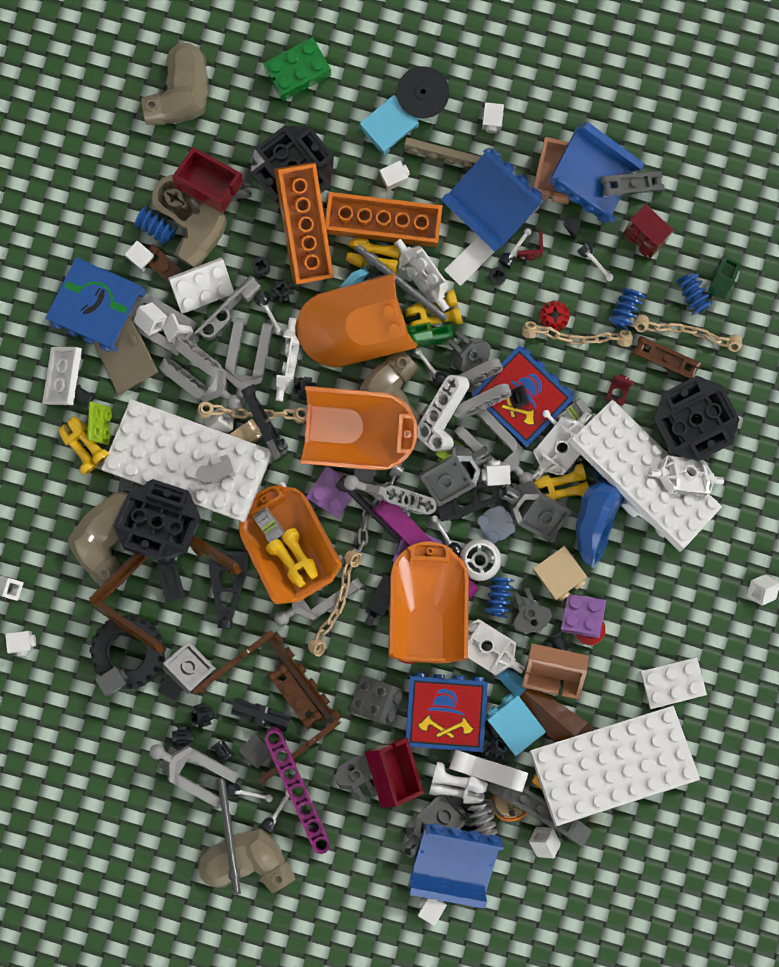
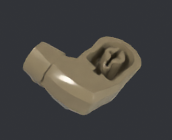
M173 175L162 178L155 185L152 193L153 205L158 211L174 219L185 230V236L181 238L174 256L191 268H195L204 262L209 253L218 244L225 231L227 219L223 213L175 188L172 179Z
M125 492L111 494L102 503L89 511L68 538L72 553L100 587L121 567L115 555H112L111 549L120 542L113 526L128 495Z

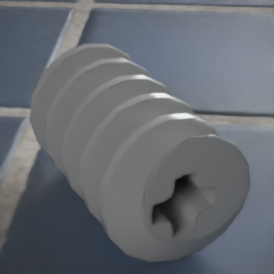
M491 801L474 804L467 808L468 811L474 812L469 816V818L475 819L471 823V826H477V829L474 831L484 835L497 834V829H493L496 822L490 821L494 818V814L489 813L492 811V807L487 806Z

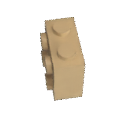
M565 546L533 568V572L555 601L558 599L563 601L570 595L569 591L574 587L578 590L586 584L584 581L587 579L586 574Z

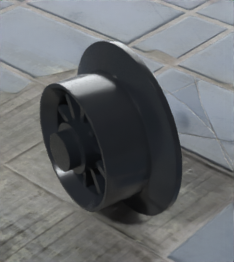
M420 66L410 69L401 77L397 85V99L401 108L407 114L416 118L424 119L436 116L445 108L449 100L450 91L447 80L439 71L431 67Z

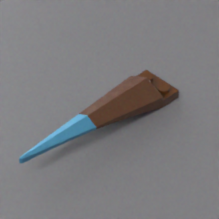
M510 669L497 675L512 694L515 693L520 697L554 743L596 730L587 721L544 692L522 687L523 678Z

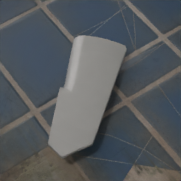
M249 276L189 337V340L194 341L199 335L207 341L214 340L230 324V311L240 300L243 299L248 303L261 290V286L255 281V278ZM220 313H225L227 318L224 321H219L217 316ZM206 327L214 328V332L210 335H206L204 330Z

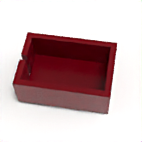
M194 147L191 148L172 176L175 188L221 213H224L232 201L231 196L235 197L243 185L242 173Z
M645 204L630 219L623 233L628 242L639 246L638 250L643 256L652 258L668 241L674 230Z
M408 738L391 739L380 744V746L365 751L381 808L397 807L424 794Z

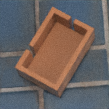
M545 137L533 188L538 189L542 193L541 197L544 200L552 197V202L568 205L570 201L568 196L556 191L554 186L549 183V180L569 142Z
M531 643L522 687L558 695L561 679L564 680L562 696L579 699L587 673L589 656Z

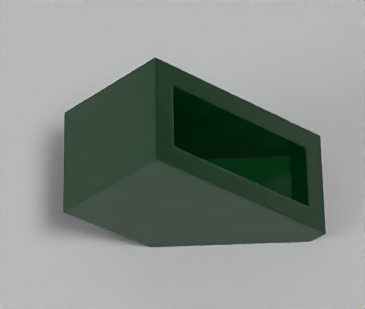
M724 256L710 283L708 292L715 297L725 299L736 279L741 264Z

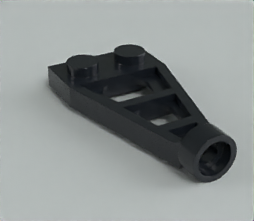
M252 384L242 389L241 393L248 403L274 460L288 453V445L284 438L281 439L255 394L258 390L255 384Z
M477 482L476 487L469 490L473 493L474 497L471 504L460 507L457 504V499L454 498L442 506H438L441 522L460 519L502 500L499 497V491L503 488V485L487 486L484 482ZM490 488L493 496L490 499L479 501L477 490Z
M220 551L237 562L241 569L234 586L225 588L220 583L219 574L221 571H228V569L209 557V573L218 616L217 628L233 629V618L248 573L249 553ZM222 592L233 593L232 605L230 607H223L221 605L220 594ZM228 617L229 620H222V618Z

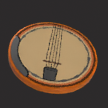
M495 795L492 796V811L499 819L512 822L520 820L527 814L503 798H498Z

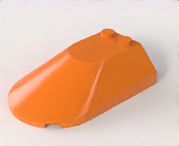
M395 273L326 291L309 299L300 310L296 323L299 343L307 355L320 364L330 367H342L415 349L417 343L408 334L396 296Z
M305 386L307 417L305 444L300 459L301 464L386 470L401 464L412 453L418 435L416 418L410 407L397 396L384 392Z
M277 485L258 492L245 523L239 521L241 539L271 600L275 604L300 602L333 582L342 566V562L310 502L296 488ZM265 507L276 517L285 532L292 528L297 529L300 548L307 559H313L318 573V577L312 580L305 569L299 572L306 583L302 588H299L287 577L288 569L278 556L270 555L266 550L269 542L253 517ZM281 540L292 560L297 564L298 560L285 542Z
M420 542L409 546L395 560L390 576L389 657L405 662L450 663L463 661L468 658V572L463 560L450 547L437 542Z

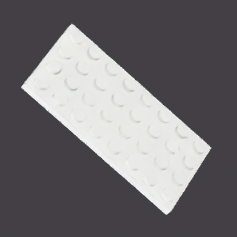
M130 399L108 452L110 455L106 457L102 470L140 485H145L146 482L155 479L189 490L195 505L245 523L272 454L265 447ZM227 454L236 476L210 485L202 484L197 478L198 468L203 465L211 466L221 462L220 457Z
M611 400L569 441L679 552L692 541L722 508L710 494L706 498H704V493L674 490L669 494L660 478L648 476L649 468L659 469L662 460L670 455L614 400Z
M674 706L529 751L555 827L700 780Z

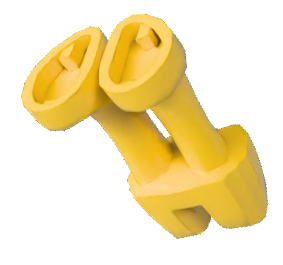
M367 238L350 239V248L355 249L360 244L370 253L373 252L393 258L377 259L394 273H398V260L401 252L395 244L392 246H382L369 243ZM347 253L345 260L357 267L362 268L364 265H369L365 261L366 259L359 254Z
M454 289L449 290L444 300L449 308L454 309L445 312L448 317L444 322H453L456 325L463 324ZM419 302L405 309L406 317L419 314L421 316V320L408 324L409 326L431 322V325L443 323V321L435 315L428 317L427 313L431 312ZM433 302L436 307L442 310L437 303Z
M72 416L68 420L69 427L63 425L58 431L65 445H70L80 457L82 465L79 468V472L82 476H85L95 470L99 464L103 463L110 454L107 450L101 449L95 442L87 440L88 426L79 418ZM80 439L90 450V452L92 453V457L79 442Z
M582 463L577 464L574 471L569 474L553 478L546 475L533 482L538 489L548 487L549 494L545 495L554 500L578 495L582 497L589 488L588 483L583 482L575 486L555 490L556 486L586 480Z
M292 528L283 533L282 539L298 560L297 564L294 563L280 539L271 541L266 546V550L270 555L278 556L288 569L287 577L299 588H302L306 583L299 573L301 570L305 569L312 580L318 577V573L313 559H307L300 548L297 529Z

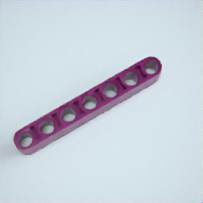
M381 500L373 508V511L401 540H405V544L408 547L420 542H433L399 506ZM468 578V580H469L468 600H469L479 589H478V587Z
M271 727L265 733L267 747L313 850L318 854H325L330 849L329 837L281 730L277 727ZM272 733L279 735V739L275 742L268 739ZM279 751H285L287 757L279 759L276 754ZM287 769H293L295 774L292 777H287L284 772ZM299 786L303 791L297 795L292 792V789ZM303 804H308L311 808L308 812H302L300 807ZM316 822L318 827L312 830L308 828V824ZM323 839L326 841V844L323 847H318L316 842Z

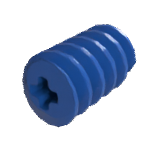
M145 206L137 215L135 227H141L142 232L147 231L148 236L154 235V240L160 239L162 245L169 242L177 232L178 226L176 225L172 229L171 221L164 224L165 217L159 221V213L152 216L153 209L146 212L147 206Z
M699 273L687 274L676 280L677 283L682 282L678 288L680 290L685 289L682 292V296H688L685 299V303H691L688 309L694 310L691 314L692 316L706 310L712 303V301H705L709 294H702L706 288H699V285L703 282L702 280L696 281Z
M630 288L622 289L621 293L623 295L618 298L620 302L615 304L617 309L612 310L614 316L609 317V321L614 326L628 331L629 329L626 325L633 324L629 318H636L632 311H639L635 305H642L639 298H645L644 294Z
M503 577L490 578V581L495 583V585H489V589L493 592L488 593L487 596L492 600H487L486 604L491 607L485 608L484 611L492 616L508 618L503 615V612H509V609L504 607V605L511 603L506 599V597L512 596L507 590L513 589L509 582L515 580Z

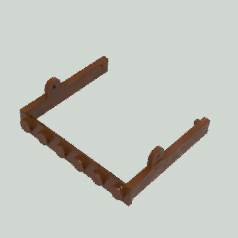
M196 536L193 537L190 547L195 554L200 557L205 554L227 568L229 574L235 573L239 575L241 569L237 562ZM134 553L93 593L89 600L98 612L113 621L122 631H127L161 654L164 649L159 641L103 603L148 558Z
M270 630L194 688L192 692L194 695L203 694L205 688L268 641L330 723L325 729L292 753L295 759L341 724L340 719L342 716L336 709H331L328 705L330 700L324 693L320 694L316 688L319 686L312 677L309 679L306 676L305 672L307 670L302 663H296L293 659L295 654L289 647H284L281 643L283 638L277 631L274 633ZM275 766L267 773L265 771L261 773L263 776L258 779L261 784L278 772L277 767Z

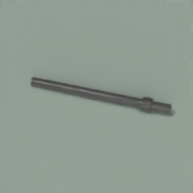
M360 244L355 248V251L364 257L369 265H374L383 274L394 273L378 260V256L373 252H368ZM395 273V283L441 321L444 322L448 316Z
M219 778L217 782L230 868L228 876L232 883L233 895L241 894L239 882L241 875L240 869L237 868L225 778Z

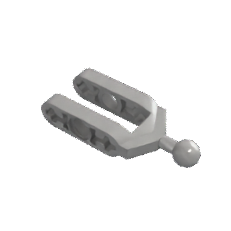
M147 293L144 298L137 297L130 312L134 321L136 310L141 305L152 302L167 317L170 313L175 314L180 325L191 326L193 330L197 325L190 318ZM136 325L141 336L171 354L179 355L180 352L173 347V343L168 342L166 337L159 333L148 336Z
M235 317L225 371L226 378L237 388L236 395L242 399L240 408H244L245 400L241 390L252 384H255V386L262 384L273 324L263 323L253 376L251 377L235 374L245 326V319Z
M178 335L173 343V347L201 370L213 377V382L207 388L170 358H164L159 365V369L195 398L207 402L221 396L227 401L230 409H239L242 405V399L240 396L231 395L226 391V371L222 366L188 338Z
M491 359L458 376L466 377L469 381V387L500 373L503 367L500 359ZM500 384L458 405L453 415L459 419L468 417L509 398L512 395L509 385ZM427 405V406L424 408V410H423L424 414H425V412L427 411V409H428V407H429L430 405Z
M487 409L476 413L477 417L512 452L502 463L510 465V472L513 471L519 477L520 485L528 481L533 482L532 474L524 472L519 467L523 450L520 444ZM459 425L453 431L472 453L483 447L462 425Z
M349 475L344 480L346 489L363 490L372 495L378 502L384 500L410 513L429 515L436 510L435 500L422 494L392 485L366 484L358 481L354 475Z
M341 554L339 555V558L343 566L346 563V561ZM358 578L350 582L347 597L363 587ZM340 590L313 609L309 608L304 599L300 602H292L290 609L285 612L279 611L275 614L274 621L278 626H285L288 624L289 618L296 613L315 620L335 606Z
M155 744L150 748V756L153 759L167 761L168 781L219 809L221 808L220 796L179 774L189 758L233 783L236 782L240 775L189 746L182 748L172 755L165 752L164 747L160 744Z

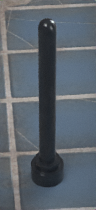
M343 476L336 483L335 487L340 492H347L400 543L401 539L373 511V507L356 490L345 488L344 480L347 476Z

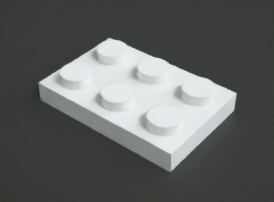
M222 258L168 278L181 314L230 296L234 292Z
M51 347L42 403L48 405H73L82 348Z
M697 657L640 671L650 709L707 695Z

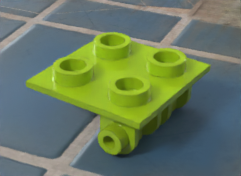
M89 402L87 440L93 441L96 444L109 445L111 436L110 420L112 418L111 407Z

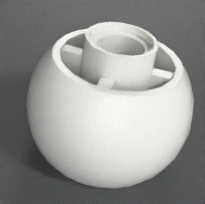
M472 540L460 552L459 558L463 560L466 566L468 577L473 580H488L500 568V551L488 540ZM477 547V552L474 553L471 559H467L470 550ZM481 547L489 550L492 556L488 557L485 552L481 551ZM478 555L483 556L485 559V564L482 566L475 563L474 559ZM493 561L492 568L484 573L483 569L488 565V562ZM471 563L475 569L479 570V573L473 571L468 564Z

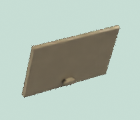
M129 314L114 344L118 348L117 352L110 350V352L104 351L99 348V344L93 343L118 395L158 373L150 353L133 322L131 314Z

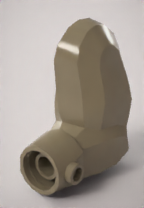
M183 42L175 45L169 51L165 63L168 72V90L163 94L157 93L142 98L146 125L182 123L193 120L205 113L209 81L206 56L201 49L191 43Z
M404 351L394 353L369 374L359 390L384 392L397 396L410 407L416 418L417 426L422 419V416L410 405L406 395L401 390L403 383L406 384L419 369Z
M259 827L233 835L237 868L240 869L241 877L255 871L262 876L260 879L271 894L296 879L289 862L284 858L280 846L266 830ZM224 839L203 851L199 857L198 871L200 878L206 884L215 888H224L231 884L228 876L230 868L226 840Z

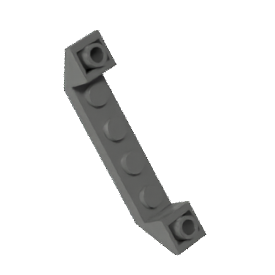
M486 781L488 783L486 789L488 792L498 798H503L583 848L592 830L582 822L575 820L555 827L546 800L525 788L523 792Z

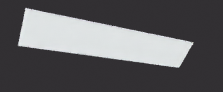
M478 236L445 271L461 286L495 251Z

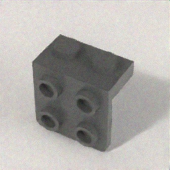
M363 675L359 680L349 710L355 714L391 726L396 717V711L402 700L404 690Z

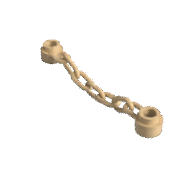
M638 315L634 319V328L638 332L646 330L653 332H685L702 339H708L719 346L728 347L732 352H737L742 348V337L737 334L730 335L728 338L718 337L698 327L677 323L658 324L650 322L649 318L645 315ZM649 324L654 325V329L648 328ZM672 326H678L679 330L672 329ZM698 331L704 332L705 335L702 336L696 333ZM722 340H726L727 344L721 343Z
M531 321L526 322L522 329V335L526 338H535L537 333H541L554 340L558 339L575 345L617 340L618 345L628 347L632 344L633 339L631 332L628 330H621L620 333L604 332L595 336L567 335L551 327L536 326V323ZM549 330L556 333L555 337L548 334ZM606 335V339L599 341L600 336ZM573 338H579L581 342H574Z
M202 402L197 409L198 415L201 418H209L211 415H222L224 413L230 414L234 418L245 419L253 417L252 412H248L247 409H237V411H244V416L235 415V410L224 408L222 405H212L209 402ZM204 406L209 408L208 412L203 410ZM303 407L285 409L283 412L264 409L265 412H271L269 414L271 416L269 417L270 420L274 417H284L285 419H293L298 424L306 422L307 409ZM214 408H221L219 412H213ZM287 412H293L292 417L287 416ZM298 412H303L304 417H300Z
M355 550L348 551L345 554L346 564L342 572L341 588L334 610L328 620L319 628L316 638L311 640L308 645L309 651L316 656H321L325 652L326 644L322 641L325 635L332 629L333 624L345 606L350 586L351 570L353 567L359 566L362 561L361 553ZM344 575L347 576V584L344 583ZM339 602H343L340 610L337 609ZM327 624L330 625L326 631L323 629Z

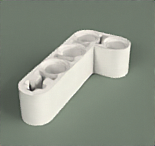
M447 376L417 426L418 439L433 451L448 452L453 447V439L444 431V428L469 388V381L464 376Z
M455 750L449 769L520 792H523L528 773L458 750Z

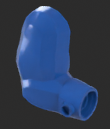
M599 477L597 483L588 488L582 496L581 510L576 522L579 553L583 562L592 568L598 564L606 549L616 513L624 499H626L616 487L612 486L602 477Z

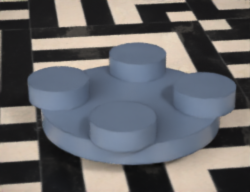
M501 505L487 510L478 518V524L483 534L492 543L506 539L516 529L510 512Z

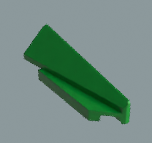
M431 322L406 327L412 340L417 343V347L448 344L447 342L450 339L455 341L451 324L432 328Z

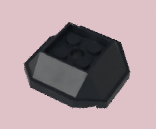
M284 125L254 148L250 173L274 204L280 205L274 169L293 164L316 163L321 194L331 187L334 155L311 127Z
M695 376L663 392L653 418V422L670 454L696 462L732 445L740 420L723 386L700 376ZM692 416H698L700 418L699 425H695L692 423Z
M152 479L146 482L145 485L128 493L113 527L124 550L157 561H164L187 554L201 517L189 490ZM157 522L162 523L159 527L153 526Z

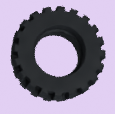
M123 615L122 617L159 641L164 649L159 654L145 644L146 656L143 663L136 669L124 670L128 676L126 679L128 684L121 689H135L147 685L148 682L153 681L156 678L155 676L162 670L161 666L166 658V645H164V638L159 633L158 628L150 623V621L139 616ZM110 619L105 621V624L96 630L97 633L92 637V646L89 650V653H91V664H93L94 671L99 676L117 667L110 657V648L113 641L123 634H130L127 631H122Z

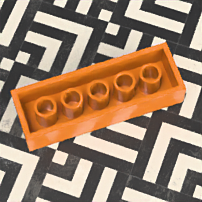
M311 162L274 169L293 283L302 284L334 278L316 163Z
M329 192L325 220L326 231L328 235L367 238L369 240L394 243L402 239L404 244L438 248L443 206Z

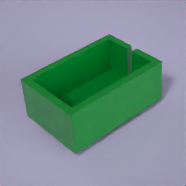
M313 37L263 63L264 70L271 83L274 84V88L282 102L332 76L331 68Z

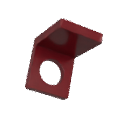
M540 231L538 235L539 250H517L516 258H525V260L531 261L536 260V257H542L543 231Z
M619 374V376L615 375L605 400H614L618 405L623 406L634 381L629 380V377ZM614 389L622 390L623 396L621 399L613 398L612 391Z

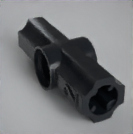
M238 698L235 699L231 714L248 719L252 723L264 727H277L284 732L287 731L291 716L274 711L270 707L258 703L253 704Z

